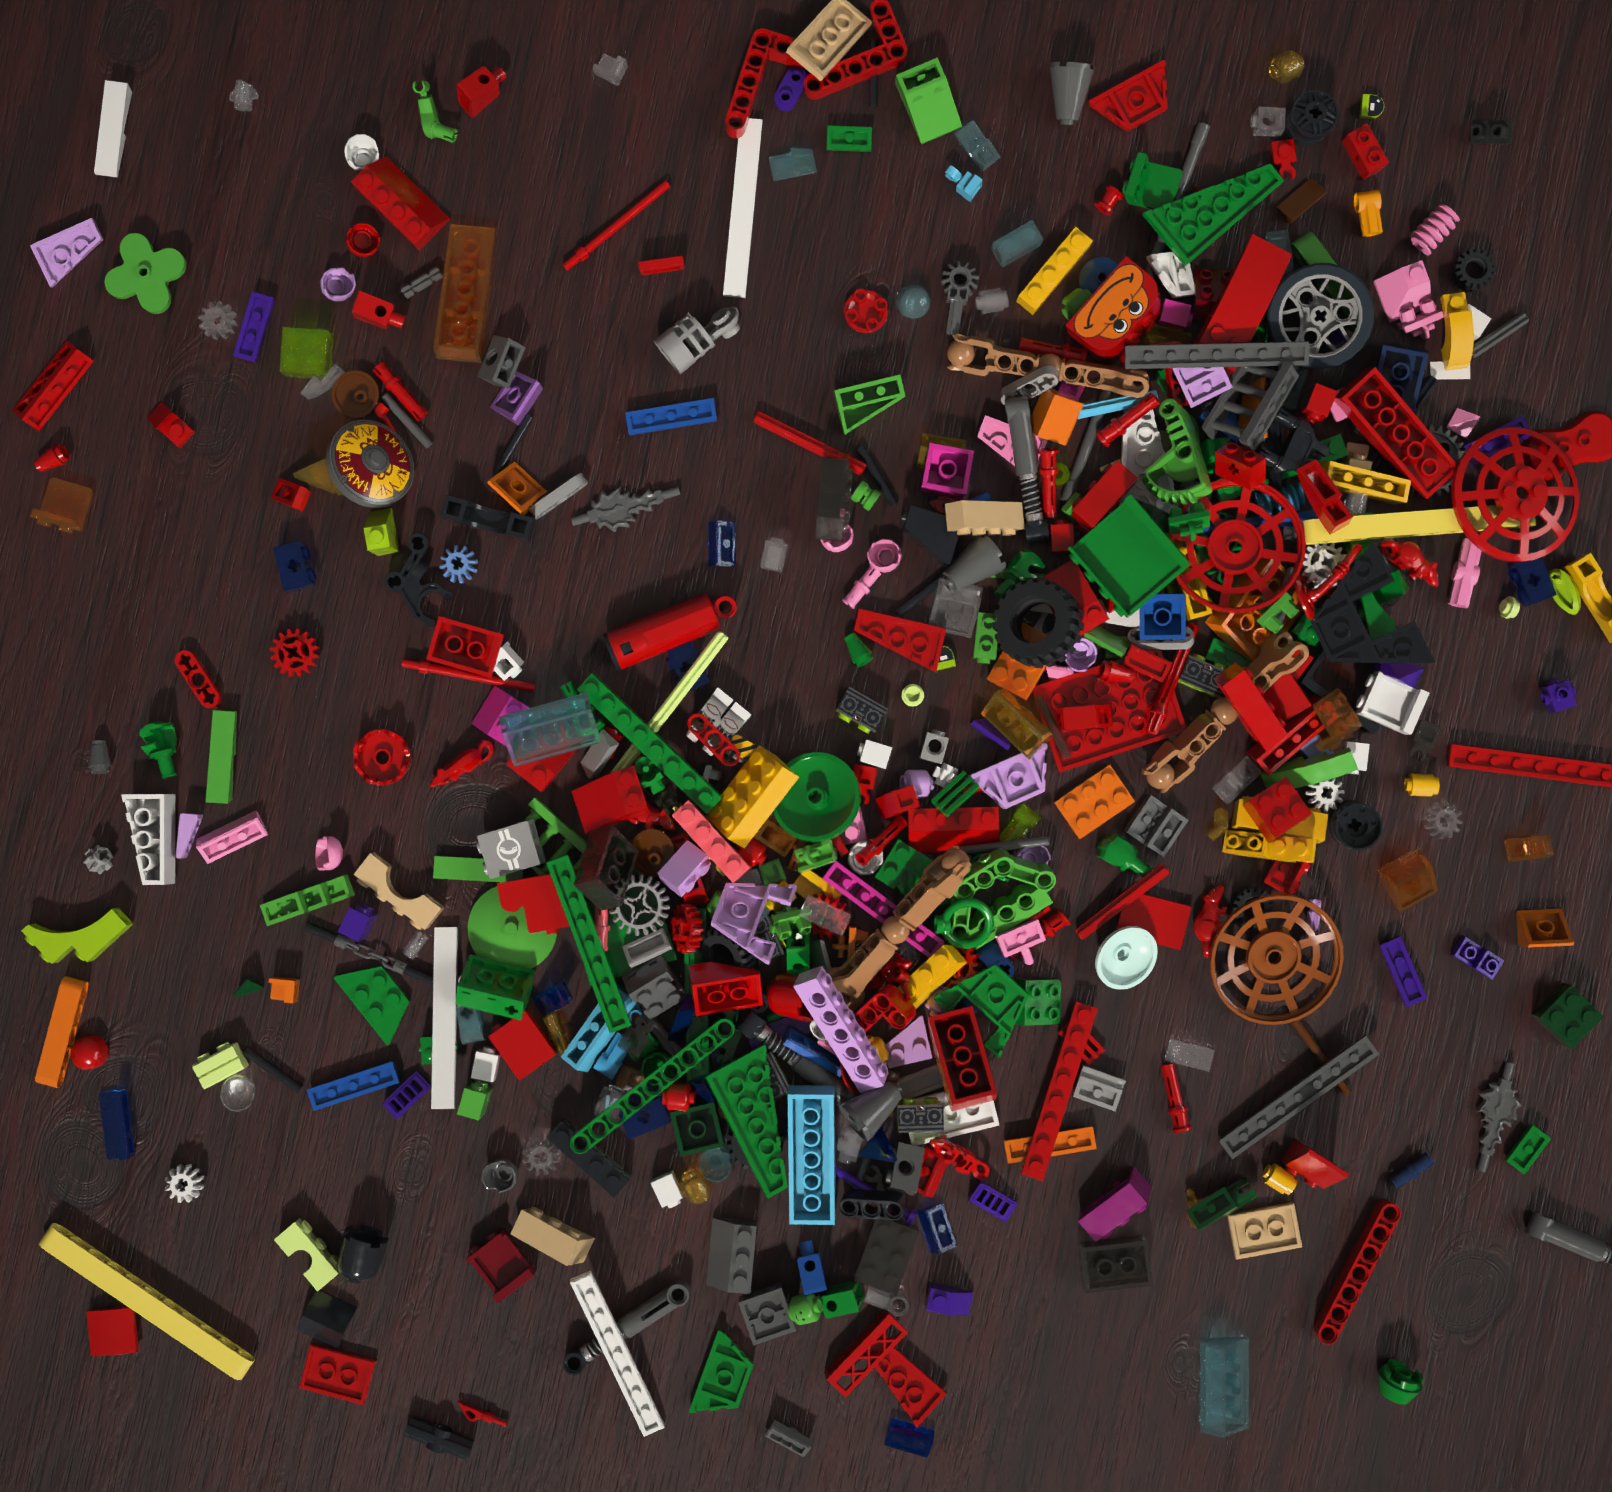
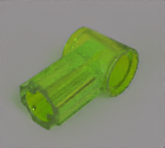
M1022 803L1011 817V822L1000 834L999 839L1001 841L1022 839L1027 832H1030L1035 827L1041 816L1025 803Z

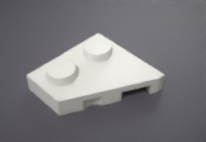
M1173 252L1150 254L1146 257L1172 298L1195 295L1190 263L1184 266Z

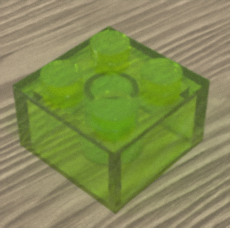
M283 327L280 372L286 377L330 380L333 335L328 330Z

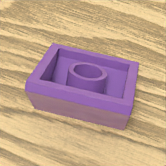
M516 371L510 388L502 387L490 408L519 426L543 390V387L538 381Z

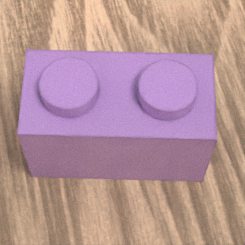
M687 840L662 867L658 875L664 885L682 897L686 892L688 893L693 889L695 882L700 876L708 872L711 862L705 852Z

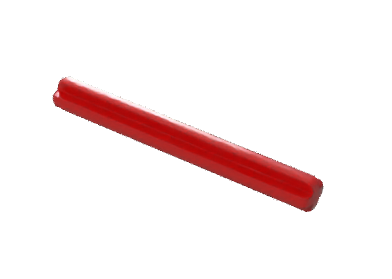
M1159 864L1075 929L1076 934L1082 940L1088 937L1169 875L1170 872L1164 864Z

